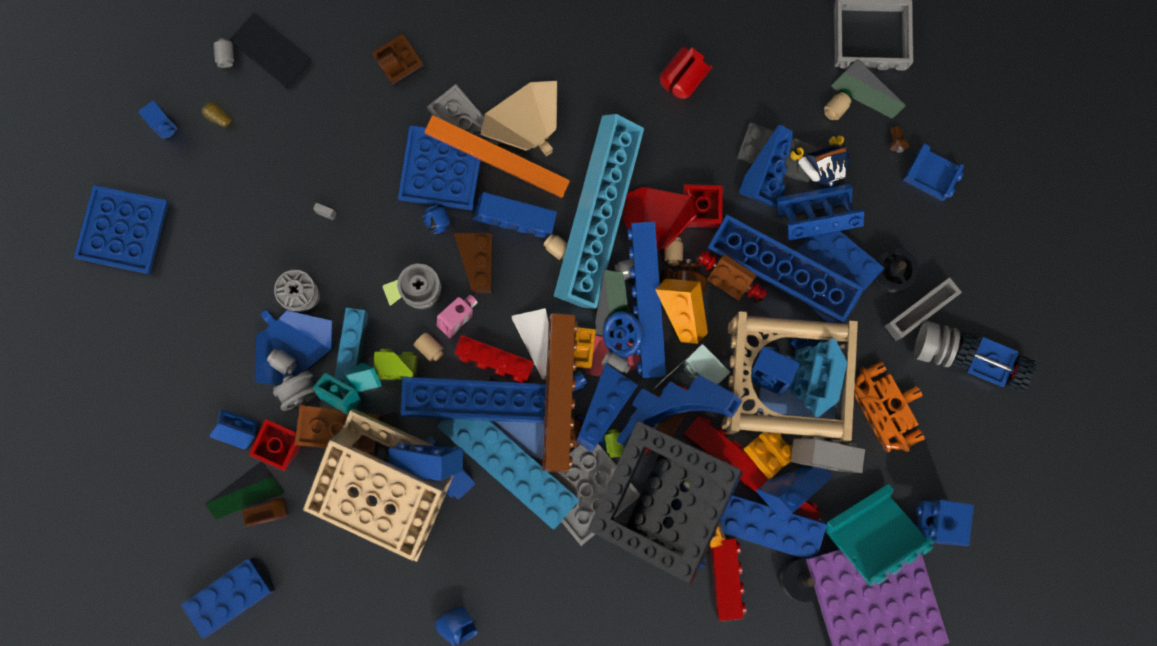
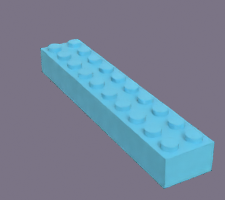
M618 114L604 115L601 118L554 292V297L582 308H597L604 270H607L644 131L643 127Z

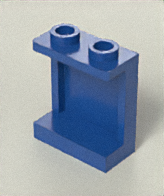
M923 144L918 150L903 181L941 201L948 197L951 198L956 190L954 187L956 181L959 182L964 175V171H962L964 164L956 165L929 151L931 147Z

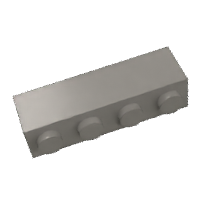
M949 277L884 327L897 341L962 292Z

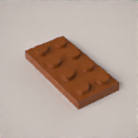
M299 405L294 445L327 448L329 441L343 429L348 415L337 409ZM364 413L377 420L379 418V414ZM363 435L358 450L374 453L376 441Z

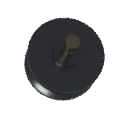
M797 556L789 559L782 566L779 574L780 586L786 595L797 601H814L818 598L814 588L815 580L811 578L806 561L809 558Z

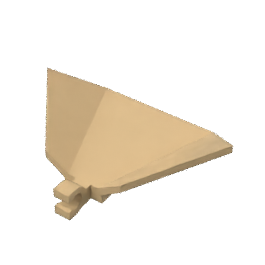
M557 81L530 82L489 110L484 116L481 135L523 150L534 149L539 146L546 157L550 155L553 148L545 140L557 128Z

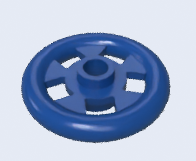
M619 311L607 318L603 327V339L608 350L611 353L615 352L621 357L632 356L639 350L643 340V331L640 322L634 315L625 311ZM621 319L623 325L617 326L616 320ZM630 323L632 324L634 331H631V329L628 327ZM611 329L614 330V338L610 336ZM632 338L634 340V343L630 347L627 343ZM617 342L622 344L621 349L616 347Z

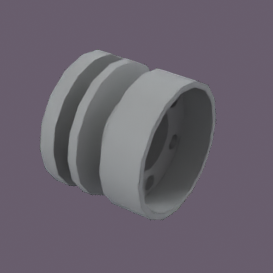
M301 270L284 272L278 277L274 285L276 300L288 311L306 314L316 308L320 301L321 292L318 284ZM293 288H296L299 290V292L295 293L292 290Z
M924 321L917 335L914 358L930 362L934 356L935 365L942 364L943 367H950L958 351L960 330L944 326L940 331L939 323Z

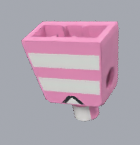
M469 295L464 301L458 297L437 316L436 326L451 339L472 317V308L478 303L472 295Z

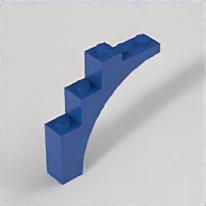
M699 374L692 381L688 391L669 382L660 398L642 388L632 404L637 410L631 415L630 421L624 430L621 431L617 442L626 447L637 421L649 427H654L661 421L676 414L703 410L721 413L733 418L743 401L734 393Z

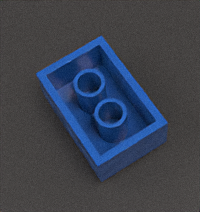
M763 346L754 359L751 369V382L781 396L791 385L800 363L796 362V359L792 356L779 354L778 350L768 346L766 348Z

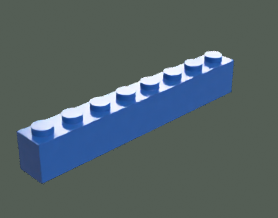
M655 222L632 223L631 228H628V240L632 239V247H629V257L633 259L634 266L630 267L631 278H635V286H632V297H636V305H633V314L637 316L643 331L642 344L636 352L637 355H640L641 361L637 363L638 374H641L642 378L666 377L661 300L655 290L660 285Z

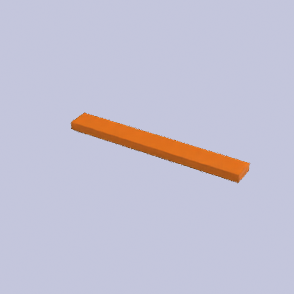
M434 115L431 116L424 131V134L557 197H563L570 180Z

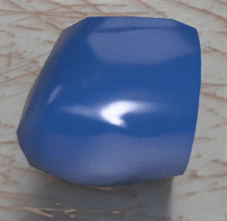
M464 606L441 614L435 621L436 631L453 646L460 645L478 633L472 623L471 616Z

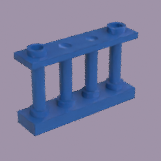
M851 184L776 197L778 217L787 215L790 222L788 223V240L864 226V210L854 211L850 204L852 203L853 189ZM843 205L846 212L835 214L832 207ZM824 208L827 216L816 218L813 210ZM806 212L808 220L798 221L795 213Z

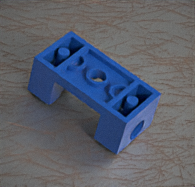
M936 500L935 502L920 501L916 506V516H918L915 526L926 539L931 538V541H934V543L969 546L974 505L945 500ZM928 517L933 519V524L930 527L926 525Z

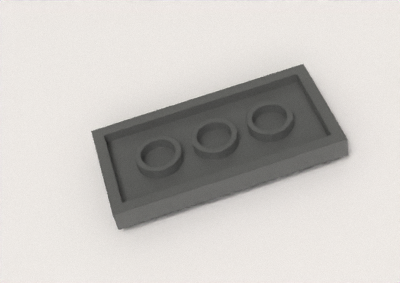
M749 123L737 159L753 164L774 131ZM792 138L790 152L793 150L796 155H799L796 149L800 147L804 151L803 157H806L805 154L819 150L821 147ZM789 154L785 162V167H788L784 176L808 183L810 177L798 164L799 160H792Z

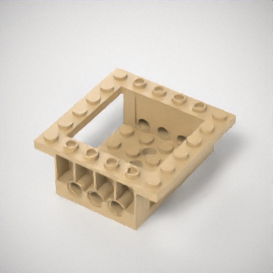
M352 408L343 429L329 441L303 510L417 562L453 476L442 481L424 480L358 450L363 435L390 448L396 446L399 442H409L414 445H434ZM350 487H356L359 490V495H353L350 492ZM368 496H375L378 501L377 504L371 503ZM387 504H393L396 507V512H390L387 509Z

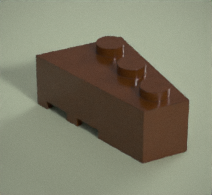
M454 233L472 293L492 294V233Z

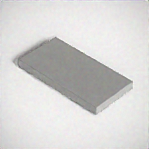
M457 84L427 106L434 116L471 134L481 135L484 116ZM484 136V140L498 146L502 143Z

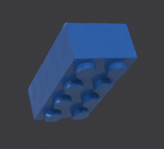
M249 558L181 604V606L203 639L215 633L275 590L256 560Z

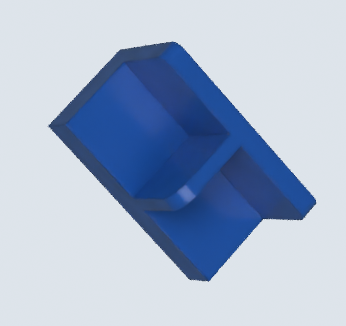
M221 409L217 416L216 425L210 432V437L241 449H246L256 436L258 422Z

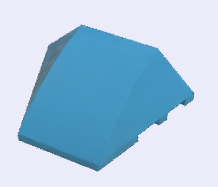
M833 338L825 343L820 342L816 346H808L796 350L794 356L796 362L800 363L788 389L797 399L804 402V406L812 411L814 417L822 415L836 404L840 398L847 360L836 339Z

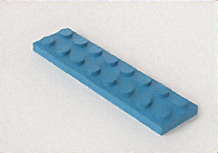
M443 419L437 426L553 530L556 529L580 501L550 473L542 471V466L490 421Z

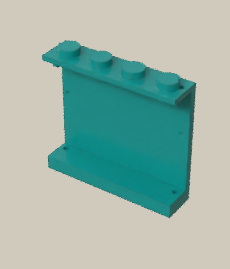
M890 484L828 521L825 530L870 587L875 583L881 584L890 573H898L904 564L913 563L917 560L919 554H927L933 548L932 544L934 543V541H931V538H925L891 498L894 489Z

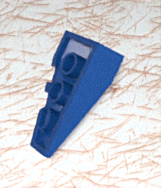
M782 125L777 126L746 173L739 194L776 208V197L783 196L785 190L783 176L784 173H787L788 167H785L786 157L790 154L793 131Z
M806 466L770 478L756 492L777 516L784 521L827 483L833 475L827 469Z

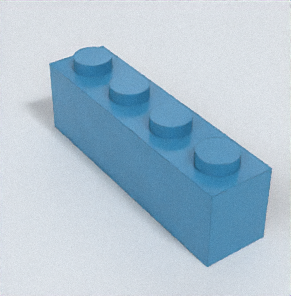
M346 308L334 377L343 382L342 379L344 378L342 372L361 363L368 313L365 310Z

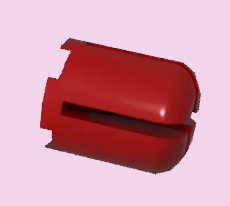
M684 44L660 74V83L666 91L669 92L672 89L674 97L687 99L713 67L712 65L707 66L703 60L705 57L692 47L688 50Z

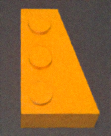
M665 279L655 290L680 342L699 344L708 333L700 282Z

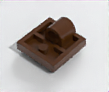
M404 34L399 35L372 52L373 57L392 85L424 66Z

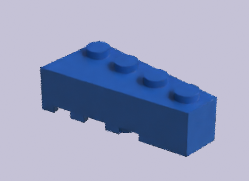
M483 192L477 198L472 221L514 229L521 233L529 232L537 237L546 238V236L551 235L553 232L557 212Z
M605 364L576 439L577 443L590 452H593L638 386L608 364Z

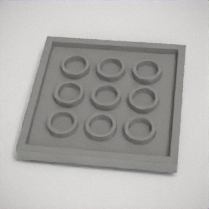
M597 444L593 452H590L582 445L575 448L570 453L573 461L572 468H569L568 472H548L580 500L562 520V523L581 546L595 535L587 529L616 468V464L599 444ZM631 483L615 517L640 497V493Z

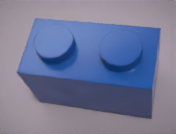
M154 100L138 111L151 129L162 139L171 137L175 130L178 129L167 113Z

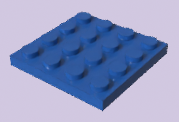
M409 126L398 200L473 211L481 160L424 134L425 127ZM476 135L482 139L485 138L483 135Z
M93 185L73 258L150 275L169 202L159 198Z
M841 231L809 236L796 251L863 287L864 291L884 270L883 266ZM808 305L825 321L830 323L837 322V320Z

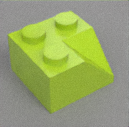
M380 349V352H374V369L379 379L402 380V377L417 378L418 357L413 355V352H402V355H396L392 352V349Z

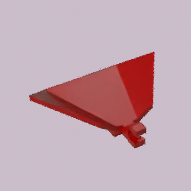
M642 187L627 193L621 215L627 230L631 228L632 223L655 222L658 252V249H666L694 220L697 213L694 199L691 196Z

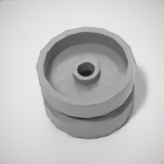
M413 264L405 268L398 277L397 288L399 294L407 305L414 309L430 308L439 300L442 285L433 268L425 264Z

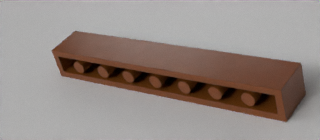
M552 313L549 316L542 471L565 473L569 471V468H572L573 460L572 456H570V448L573 447V437L570 436V433L574 427V417H571V409H574L575 406L572 390H575L576 385L573 371L576 370L574 352L577 350V340H574V334L578 329V321H575V315Z

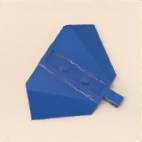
M287 310L276 321L269 311H263L260 315L269 324V327L256 334L255 382L280 385L283 383L282 380L290 376L289 373L286 376L270 366V363L267 361L268 356L275 348L278 350L282 349L297 360L295 363L297 368L291 374L294 377L309 370L318 360L332 350L333 321Z

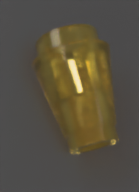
M210 101L202 110L204 118L224 128L231 121L217 103Z

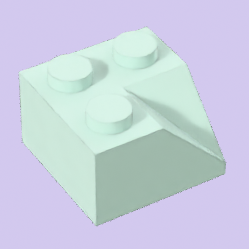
M703 344L683 364L685 367L683 370L688 376L696 378L699 374L717 385L730 373Z

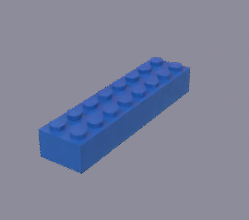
M726 215L708 246V249L720 257L724 254L756 274L758 278L842 324L847 322L864 292L863 287L729 215Z

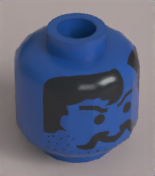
M439 205L425 209L426 213L423 214V220L429 232L435 231L436 234L446 231V226L450 224L446 209L439 207Z

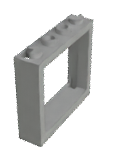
M836 0L834 3L835 67L848 69L858 59L868 69L870 67L877 68L878 70H886L888 68L906 70L913 63L912 0ZM842 10L902 12L903 58L842 57Z

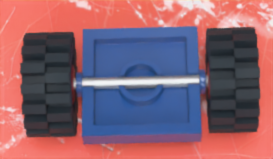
M963 332L960 335L958 351L952 363L960 368H967L966 372L1001 387L1006 385V387L1021 393L1031 383V378L1034 376L1033 373L1036 371L1035 367L1037 365L1035 360L1018 355L1019 352L967 332Z

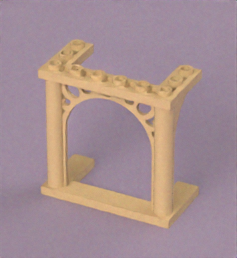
M738 312L731 322L728 323V334H731V348H734V356L730 357V367L733 368V375L729 376V387H732L731 392L740 399L745 393L743 388L749 390V395L741 399L743 402L733 418L728 416L722 418L721 429L728 435H732L739 430L832 437L834 440H840L841 443L851 441L858 321H849L846 324L747 316V312ZM759 332L763 333L762 335L768 334V338L763 340ZM748 335H753L758 339V347H752L748 344ZM786 337L817 340L836 339L839 347L844 348V356L847 360L842 385L841 420L787 416L768 409L758 399L751 382L752 365L756 355L763 346L776 339ZM746 349L751 351V357L749 358L745 356L747 355ZM747 370L748 375H744L743 371ZM748 399L754 400V408L750 411H744L742 408L743 403ZM758 408L763 410V415L757 413L758 415L753 414L757 412Z

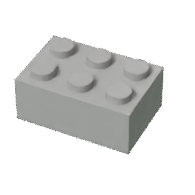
M802 436V439H794L791 462L838 472L862 473L865 449L857 448L858 444H844L840 440L834 439L825 440V437Z

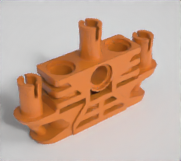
M881 360L866 369L862 366L854 384V396L886 452H890L891 449L909 452V447L925 440L924 435L918 436L922 433L920 429H916V431L904 437L902 435L907 430L912 429V427L919 425L908 403L922 397V392L913 395V393L920 390L918 386H914L901 394L891 374L873 382L872 378L887 371L885 366L877 369L884 365ZM864 383L865 388L860 389L859 385ZM892 399L897 400V409H894L891 406ZM893 437L896 442L889 443V439Z

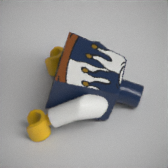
M840 135L836 138L835 136L830 138L829 144L831 146L805 154L806 157H803L804 151L800 147L796 149L799 155H796L793 150L790 152V158L792 160H799L798 164L811 180L822 185L825 184V188L835 187L837 180L845 178L850 162L847 149L842 145L844 138Z

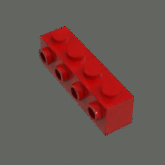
M461 335L454 352L458 356L457 359L462 362H474L478 368L484 370L487 368L493 369V373L503 377L505 374L512 376V380L523 383V381L528 382L534 367L533 361Z

